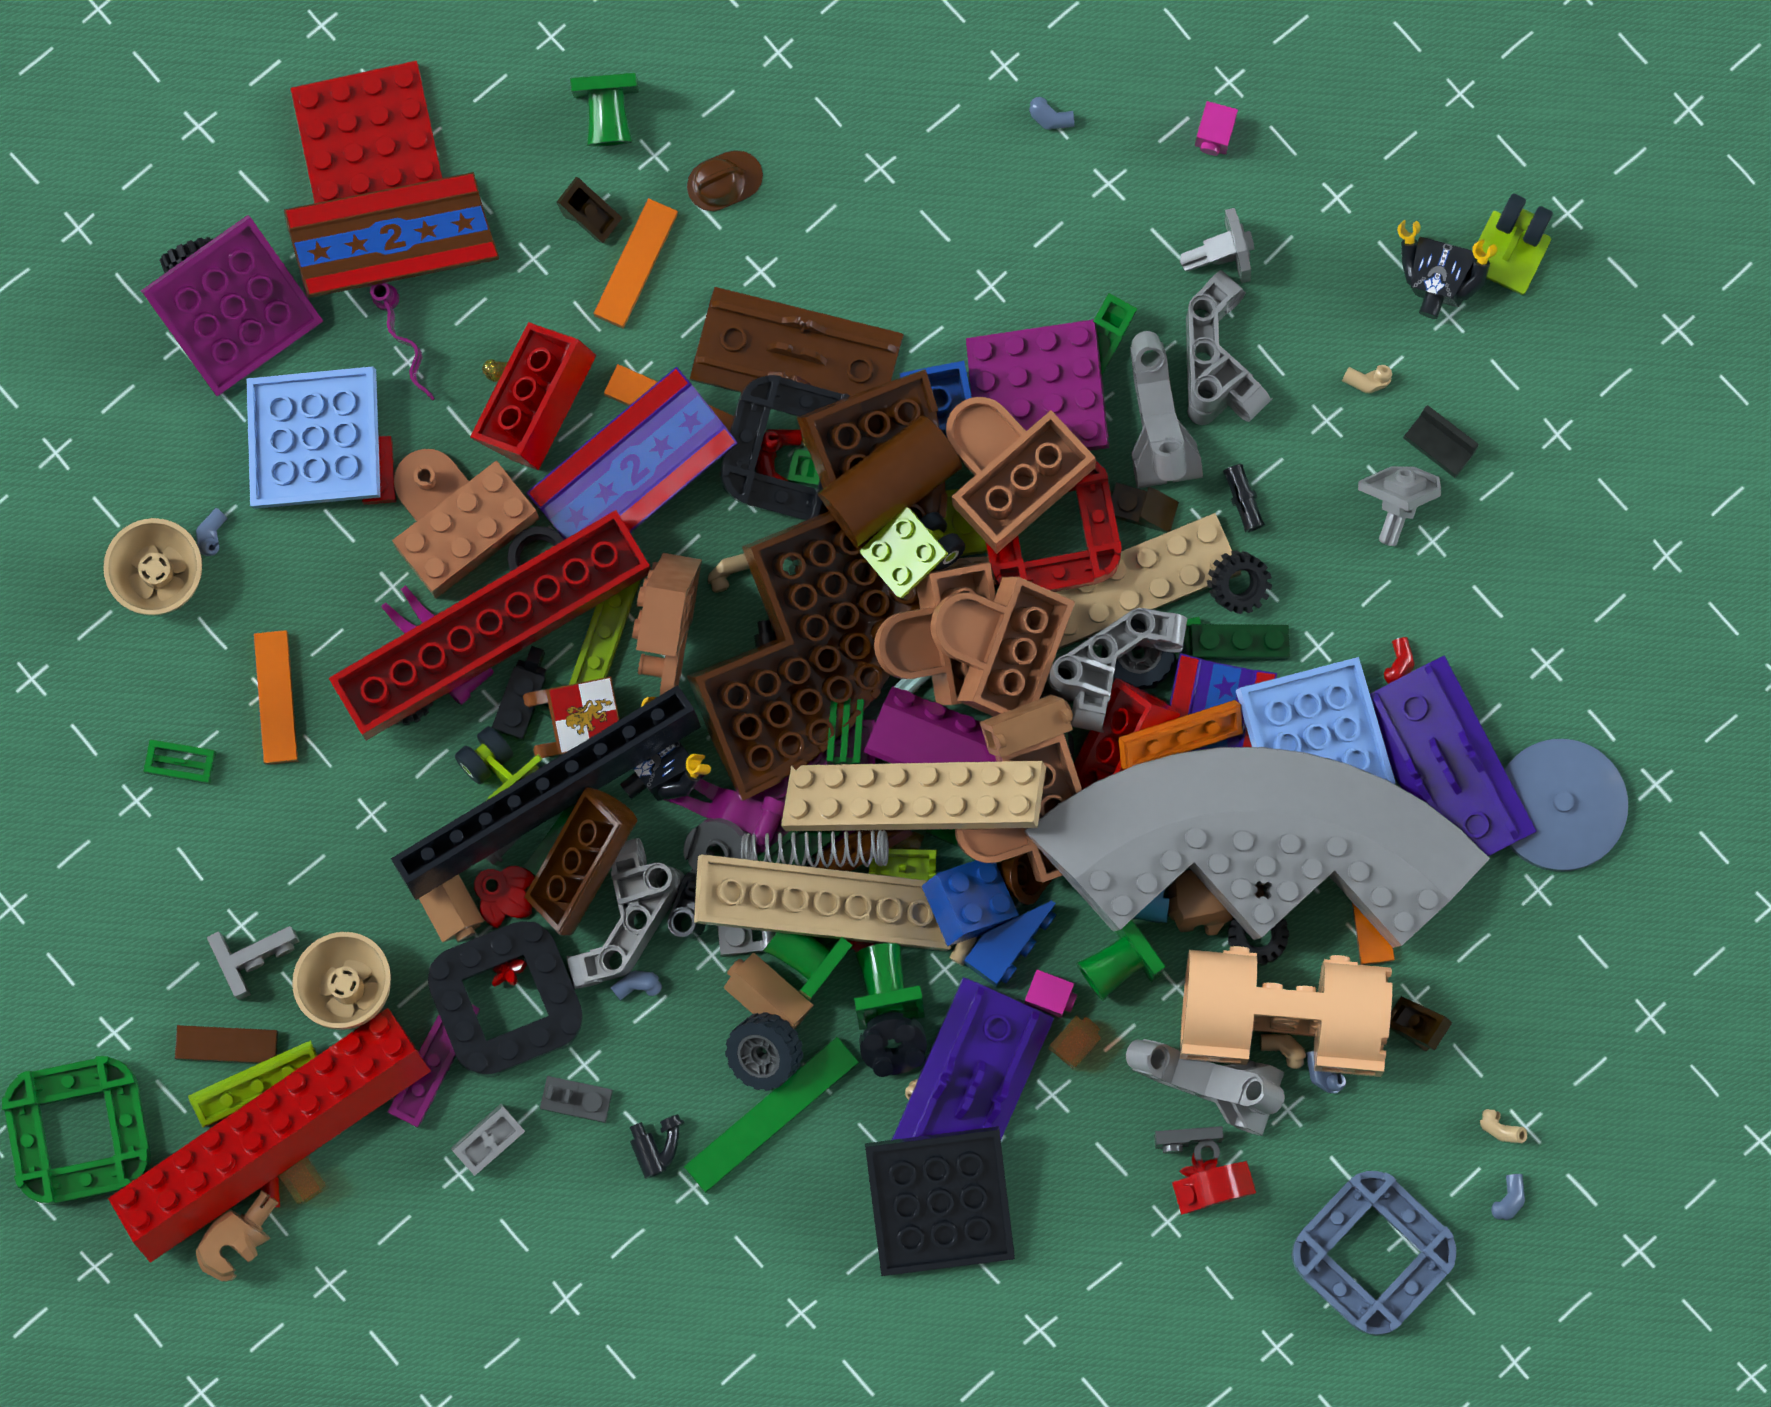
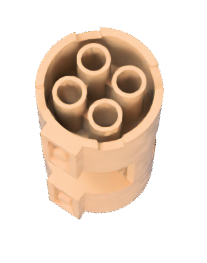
M1232 946L1229 951L1223 950V953L1189 950L1182 1007L1180 1059L1247 1065L1252 1031L1313 1036L1314 1071L1381 1077L1384 1073L1386 1050H1383L1387 1043V1038H1389L1392 1006V983H1388V978L1392 975L1390 967L1358 965V962H1350V957L1332 955L1330 960L1324 959L1322 963L1318 992H1316L1317 988L1312 986H1297L1296 990H1285L1283 985L1278 983H1263L1262 987H1256L1257 953H1249L1250 949L1247 947Z

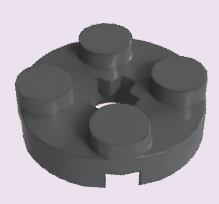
M708 818L690 831L684 843L685 860L688 859L689 865L692 867L690 871L697 878L698 856L702 854L714 856L710 846L720 845L725 852V856L722 855L721 857L741 859V840L743 834H747V832L726 819Z

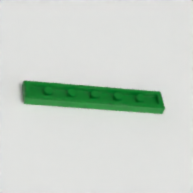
M836 1037L798 1069L784 1084L772 1091L688 1162L684 1168L705 1193L708 1192L859 1064V1062L840 1039Z

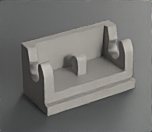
M500 1104L453 1145L451 1150L475 1176L521 1136L525 1130Z

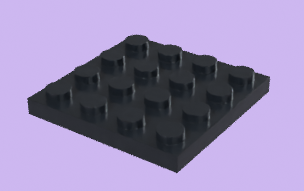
M999 1126L865 1143L881 1276L1015 1259Z

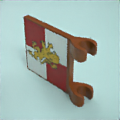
M611 677L529 692L523 696L524 704L527 707L549 704L556 742L534 746L535 756L538 754L541 758L564 754L619 721Z

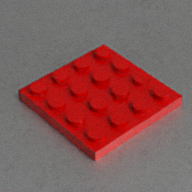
M417 61L290 88L314 203L443 178Z

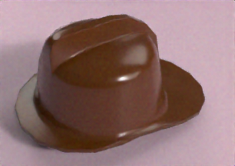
M738 150L725 152L702 162L693 169L687 182L688 195L692 202L703 210L717 211L749 198L757 192L763 177L761 165L754 156L747 152Z
M1027 853L1003 860L999 867L1010 896L1017 898L1025 905L1034 904L1053 880L1045 882L1035 880Z

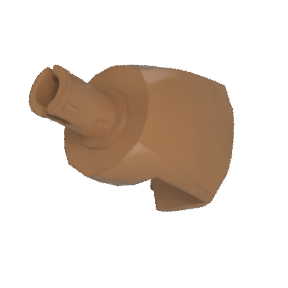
M1185 870L1168 888V898H1170L1168 915L1176 922L1180 932H1192L1196 926L1204 925L1207 935H1217L1223 925L1233 919V916L1192 870ZM1255 884L1258 889L1255 893L1256 897H1265L1264 887Z
M261 1190L259 1196L245 1215H239L229 1210L215 1220L196 1249V1256L201 1270L222 1282L233 1281L237 1276L234 1273L236 1269L222 1255L223 1247L231 1246L248 1263L257 1257L258 1253L255 1247L271 1239L262 1231L263 1228L261 1226L279 1202Z

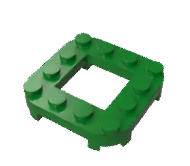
M96 1056L95 1059L37 1071H25L17 1075L18 1077L12 1081L6 1090L5 1096L2 1097V1110L5 1111L16 1173L14 1178L18 1188L34 1201L43 1204H59L117 1192L149 1169L151 1153L138 1082L132 1070L119 1060L108 1056ZM104 1092L115 1155L105 1159L51 1169L40 1105Z

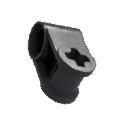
M688 872L684 876L678 889L677 898L668 916V928L672 934L678 937L696 938L703 933L706 924L694 923L697 878L692 872ZM689 914L692 918V926L685 932L681 922L683 917Z

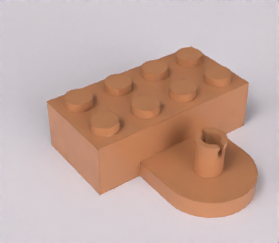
M973 397L962 401L952 410L948 417L946 425L947 439L954 447L960 460L975 475L952 495V505L996 554L1095 469V456L1052 410L1027 431L1000 403L986 397Z
M420 449L403 458L395 471L394 487L396 494L416 522L393 539L392 542L435 599L512 541L516 535L539 520L536 509L497 461L468 481L446 454L434 449Z
M663 553L659 562H653L652 570H649L648 577L645 578L643 587H640L637 606L643 608L639 612L638 619H635L632 638L638 639L636 650L665 655V658L642 653L638 674L662 678L660 695L677 685L679 686L688 630L693 621L702 559Z
M990 562L972 563L931 571L916 585L920 609L901 612L888 617L876 633L874 642L875 655L881 667L888 674L901 679L932 676L936 703L941 705L961 703L957 699L970 666L946 656L939 650L932 638L931 618L937 605L944 598L955 593H974L994 601L996 594Z
M1002 577L994 601L974 593H955L944 598L933 612L931 634L936 646L942 653L970 666L957 701L994 717L1040 699L1075 601L1021 577Z
M1064 734L1001 758L995 756L997 762L1043 761L1046 766L1039 819L1056 805L1082 790ZM1027 828L955 829L956 840L960 848L966 855L976 861L996 863L1027 853L1036 881L1045 882L1063 876L1025 834L1024 831Z

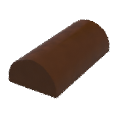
M920 416L817 494L851 543L857 548L884 528L905 507H912L961 470L962 463L954 447L943 432L929 418Z
M585 787L524 896L559 935L574 934L637 823L635 814L625 804L607 793Z

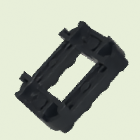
M767 375L751 381L739 396L730 429L738 444L728 451L722 459L720 477L723 489L734 500L742 504L805 521L828 512V508L817 494L823 490L820 479L815 489L755 473L754 471L770 410L799 417L847 398L850 395L782 378L778 375Z
M515 922L442 952L430 965L428 974L429 990L456 1058L463 1068L475 1075L487 1078L499 1076V1073L558 1049L568 1047L580 1032L583 1019L580 1002L553 937L536 922ZM524 956L548 1016L486 1041L462 981Z

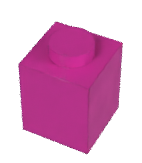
M1207 101L1195 146L1200 147V151L1208 155L1217 156L1219 153L1226 155L1238 109Z
M1036 970L1024 1004L1062 1018L1064 1011L1071 1013L1078 994L1072 992L1074 983Z

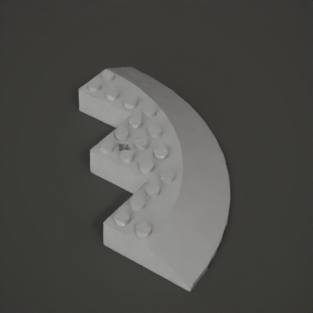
M1265 747L1211 748L1176 753L1134 765L1084 788L1056 805L1038 821V828H1027L1024 831L1113 932L1121 930L1189 867L1253 940L1262 938L1329 876L1394 948L1402 946L1450 902L1490 859L1459 827L1423 800L1386 779L1352 765L1313 754ZM1255 884L1264 887L1265 897H1256L1255 893L1258 889Z

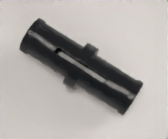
M1237 464L1225 469L1223 473L1233 496L1231 502L1233 506L1237 507L1244 531L1252 532L1264 527L1265 523L1255 501L1257 494L1255 490H1251L1243 464Z

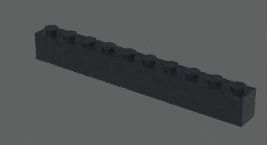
M678 685L392 857L391 860L414 899H419L577 803L585 787L597 790L701 728L696 712Z

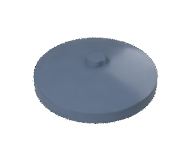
M1570 739L1545 740L1521 751L1505 768L1537 831L1509 845L1511 850L1524 861L1549 871L1568 872L1579 870L1600 860L1619 840L1628 816L1626 787L1614 764L1594 747Z

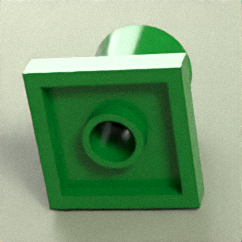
M636 73L570 78L571 92L574 98L588 97L589 130L587 146L601 147L632 143L623 94L639 93Z
M1132 919L1121 930L1115 931L1120 939L1096 954L1076 963L1085 980L1102 1001L1140 969L1143 970L1151 982L1159 978L1165 970L1166 966Z
M777 932L763 951L783 961L808 979L799 993L809 1001L845 956L852 944L841 937L830 951L814 936Z
M896 943L876 944L863 948L856 953V958L868 991V996L854 998L859 1030L867 1029V1023L872 1018L887 1012L903 1013V1017L911 1020L913 1018L925 1017L920 985L904 988L901 945Z

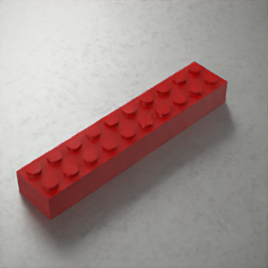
M617 510L341 670L331 676L329 680L360 733L367 741L648 576L649 570H651L650 565Z
M387 1008L110 1196L108 1200L132 1242L151 1263L427 1075L431 1070L389 1008Z

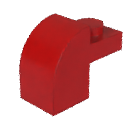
M1247 1161L1209 1169L1172 1182L1181 1215L1256 1194Z

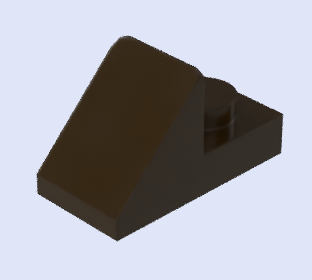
M575 177L556 202L566 219L577 222L596 241L601 243L605 242L622 220V217L578 177Z
M1117 482L1112 495L1116 519L1164 533L1171 531L1179 504L1175 499L1152 487H1148V491H1144Z
M1402 996L1391 1011L1390 1029L1424 1051L1429 1049L1435 1051L1452 1024L1447 1017Z

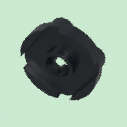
M887 1012L872 1018L867 1023V1029L863 1032V1035L861 1033L859 1038L860 1053L863 1061L879 1077L903 1074L924 1063V1055L927 1049L925 1030L918 1020L913 1018L912 1021L909 1018H905L903 1013ZM894 1039L896 1043L902 1042L896 1048L886 1047L888 1046V1040Z

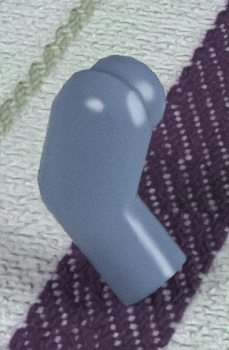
M1035 97L1030 102L1029 112L1031 117L1044 129L1075 127L1073 111L1056 113L1043 97Z
M217 508L196 529L197 546L201 554L205 556H213L219 551L217 530L228 519Z
M635 970L610 988L621 1001L635 989L645 991L648 996H655L661 991L662 984L658 981L659 977L653 972Z
M1314 1051L1307 1052L1306 1057L1311 1082L1327 1093L1336 1094L1343 1090L1346 1085L1345 1077L1341 1073L1314 1071Z
M1523 1174L1506 1175L1507 1195L1501 1202L1493 1203L1491 1211L1494 1218L1498 1220L1512 1219L1525 1203Z

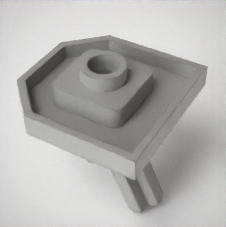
M1235 208L1225 210L1227 232L1204 240V245L1182 253L1180 263L1183 269L1189 272L1210 263L1220 265L1235 261L1241 283L1251 281L1250 251L1255 250L1250 231L1244 232L1243 225L1239 222Z
M1391 466L1358 482V490L1382 500V510L1388 512L1379 536V541L1388 546L1397 545L1405 519H1413L1418 506L1441 496L1440 478L1416 467Z

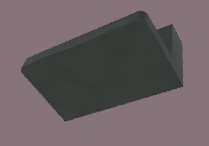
M1428 405L1422 410L1419 418L1403 437V439L1454 478L1468 463L1479 446L1477 442Z

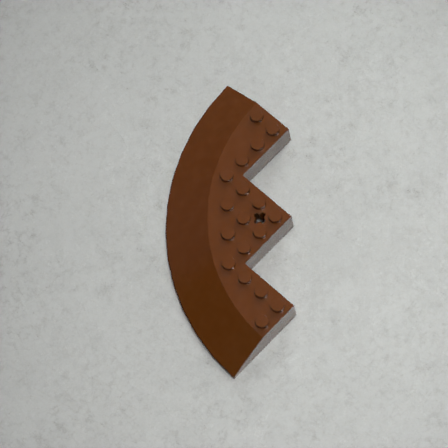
M926 369L862 391L797 417L823 489L920 416H926L939 428L938 408ZM945 482L910 507L919 519L931 512H938L943 518H946L948 496ZM830 511L742 546L777 639L687 675L710 738L741 801L780 783L781 780L790 775L791 765L797 770L801 765H807L808 762L827 749L829 728L831 731L830 738L834 736V728L829 722L831 701L837 702L835 740L842 735L844 702L851 698L850 718L843 728L847 724H849V729L854 725L856 717L861 714L857 709V699H864L865 710L879 696L881 688L890 677V674L881 667L875 655L874 642L879 627L888 617L894 614L920 609L916 586L904 598L897 597L860 553V550L876 534L855 548ZM784 560H792L793 565L789 567L790 573L783 570Z

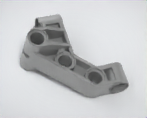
M1222 270L1217 272L1191 299L1186 315L1189 404L1187 413L1190 420L1198 425L1211 423L1227 406H1230L1240 418L1250 422L1273 399L1270 398L1262 385L1253 378V375L1219 345L1218 322L1227 313L1231 312L1246 294ZM1202 309L1207 311L1209 316L1202 318L1197 316L1194 311ZM1204 352L1207 353L1211 357V359L1207 361H1202L1198 359L1195 354Z
M1140 332L1133 338L1132 347H1130L1133 378L1143 428L1132 451L1137 488L1167 484V481H1173L1174 483L1203 478L1201 456L1197 449V443L1177 419L1167 356L1163 343L1160 342L1159 336L1154 332ZM1153 350V351L1150 352V353L1143 354V353H1145L1146 351Z
M1136 608L1066 655L1060 656L1050 669L1044 686L1045 692H1049L1051 695L1067 701H1074L1072 707V727L1104 733L1103 723L1110 700L1116 660L1138 645L1170 653L1182 652L1187 617L1176 613L1146 608ZM1131 620H1140L1145 626V632H1136L1131 626ZM1093 646H1104L1108 652V657H1098L1093 651ZM1059 674L1064 675L1066 679H1063Z
M640 838L627 840L612 865L611 875L621 918L603 947L592 949L590 952L566 956L574 989L597 985L603 981L629 974L677 897L679 886L685 876L684 873L662 863L647 865L645 850ZM668 875L667 883L662 886L664 876ZM644 912L647 916L646 925L641 929H637L634 925V918L638 913ZM619 952L622 956V964L618 969L613 970L609 960L614 953Z
M1147 1039L1134 1040L1127 1048L1126 1061L1133 1068V1071L1161 1084L1216 1103L1226 1122L1243 1131L1263 1136L1270 1114L1276 1113L1284 1103L1285 1095L1280 1087L1284 1072L1271 1065L1249 1060L1247 1065L1230 1064L1222 1066L1208 1061L1180 1059L1179 1050L1164 1043Z

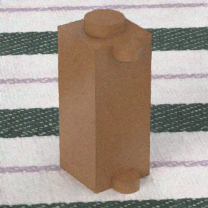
M1049 695L981 721L980 725L988 752L1001 758L1072 731L1071 721L1073 720V714L1067 701H1064L1063 698Z
M459 874L419 898L442 942L456 939L458 943L473 936L475 934L474 930L484 922Z
M754 952L745 961L739 958L727 972L731 977L724 986V989L752 1014H762L763 1012H767L770 1015L776 1014L781 1016L780 1018L784 1021L787 1020L790 1026L796 1029L813 1007L810 1001Z

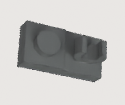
M547 1076L540 1109L606 1123L613 1090Z
M1223 1126L1155 1131V1149L1163 1148V1153L1172 1154L1183 1152V1147L1197 1144L1194 1150L1196 1161H1201V1149L1205 1147L1210 1148L1213 1151V1159L1218 1160L1220 1149L1216 1143L1223 1141Z

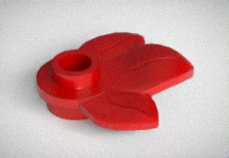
M508 866L501 871L496 869L481 871L474 880V891L481 899L480 914L483 919L491 926L498 928L503 922L505 915L515 918L530 916L532 914V905L524 897L526 894L524 890L532 884L535 876L527 869L519 866ZM489 879L495 880L497 884L493 892H489L485 886Z

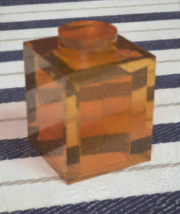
M1075 1016L1050 1044L1049 1049L1072 1070H1075L1101 1041V1037L1097 1034L1100 1029L1089 1018L1084 1017L1081 1020L1078 1016Z
M306 1156L278 1175L296 1203L300 1206H303L329 1188L309 1156Z

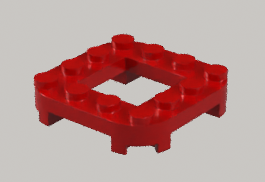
M1096 461L1095 469L1068 491H1076L1087 550L1024 562L1018 536L997 554L985 542L992 576L998 586L1002 577H1021L1052 592L1096 585L1106 581L1116 573L1121 559V541L1108 483V475L1104 466L1102 467Z

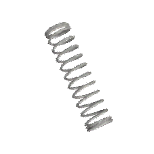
M885 830L878 832L876 854L875 832L871 831V851L868 863H866L862 851L861 831H858L857 856L853 864L849 853L848 832L845 831L844 855L842 863L839 864L835 849V832L832 831L831 854L829 862L826 864L822 851V833L819 831L818 854L813 865L808 846L809 835L806 832L805 853L803 862L800 865L795 848V833L793 832L791 834L792 851L789 865H792L794 859L796 865L804 866L808 859L809 864L812 867H816L821 857L823 865L828 868L834 856V860L839 867L844 865L846 857L852 867L857 865L860 857L862 863L868 867L874 855L878 866H886L889 854L888 836ZM749 833L743 834L741 840V859H755V861H758L755 833L752 836ZM766 833V849L763 862H767V858L768 862H772L769 852V834ZM779 833V850L776 863H779L781 859L782 863L786 864L782 850V834Z

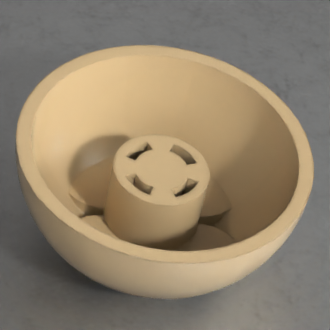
M159 518L139 520L123 528L111 541L104 559V577L113 597L127 609L143 615H163L183 606L195 593L202 575V558L193 537L180 525Z
M353 932L332 933L313 942L300 956L293 973V993L301 1011L313 1022L336 1030L356 1028L373 1019L385 1005L391 989L390 966L381 948L371 939Z

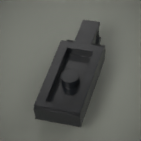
M531 646L526 661L518 660L516 667L514 666L492 725L495 731L524 740L536 706L527 707L524 704L523 696L525 693L540 691L544 687L547 669L540 667L545 656L543 649Z

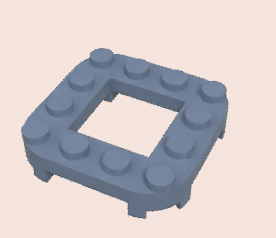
M1366 1171L1352 1177L1298 1234L1293 1245L1291 1257L1299 1276L1346 1321L1362 1333L1378 1336L1398 1328L1446 1275L1450 1273L1455 1265L1456 1245L1454 1236L1447 1226L1444 1227L1396 1182L1397 1179L1386 1172ZM1371 1206L1421 1252L1377 1300L1327 1255Z

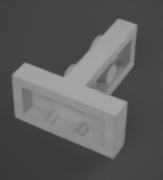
M289 926L232 954L223 935L219 931L207 937L233 995L238 1000L251 995L241 975V970L245 969L246 972L258 969L265 964L264 959L274 954L277 958L292 952L295 949L293 945L300 942L295 930Z

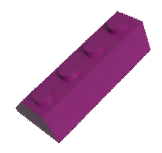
M892 686L881 708L864 750L865 753L892 764L997 762L995 755L988 752L980 721Z

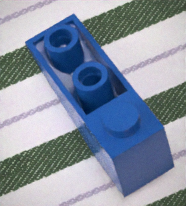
M1051 900L984 933L965 958V965L995 987L1001 981L1007 984L1017 970V967L1013 964L1020 954L1025 958L1037 943L1033 939L1034 935L1040 928L1046 930L1057 914L1052 912L1056 903Z

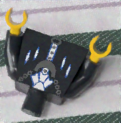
M1405 220L1399 224L1397 231L1399 236L1404 239L1401 242V255L1406 282L1411 286L1416 296L1424 298L1419 310L1421 315L1437 319L1442 304L1459 307L1463 300H1468L1484 287L1490 266L1488 258L1493 257L1497 253L1495 244L1490 245L1487 253L1483 251L1484 239L1475 243L1472 250L1421 236L1417 241L1415 236L1421 229L1418 221L1413 223V233L1405 229Z
M657 697L645 698L642 701L641 707ZM677 741L633 768L635 772L621 782L620 785L631 800L646 788L650 790L657 801L686 797L691 793L698 781L710 773L711 767L708 764H701L702 760L705 759V755H689L681 743Z

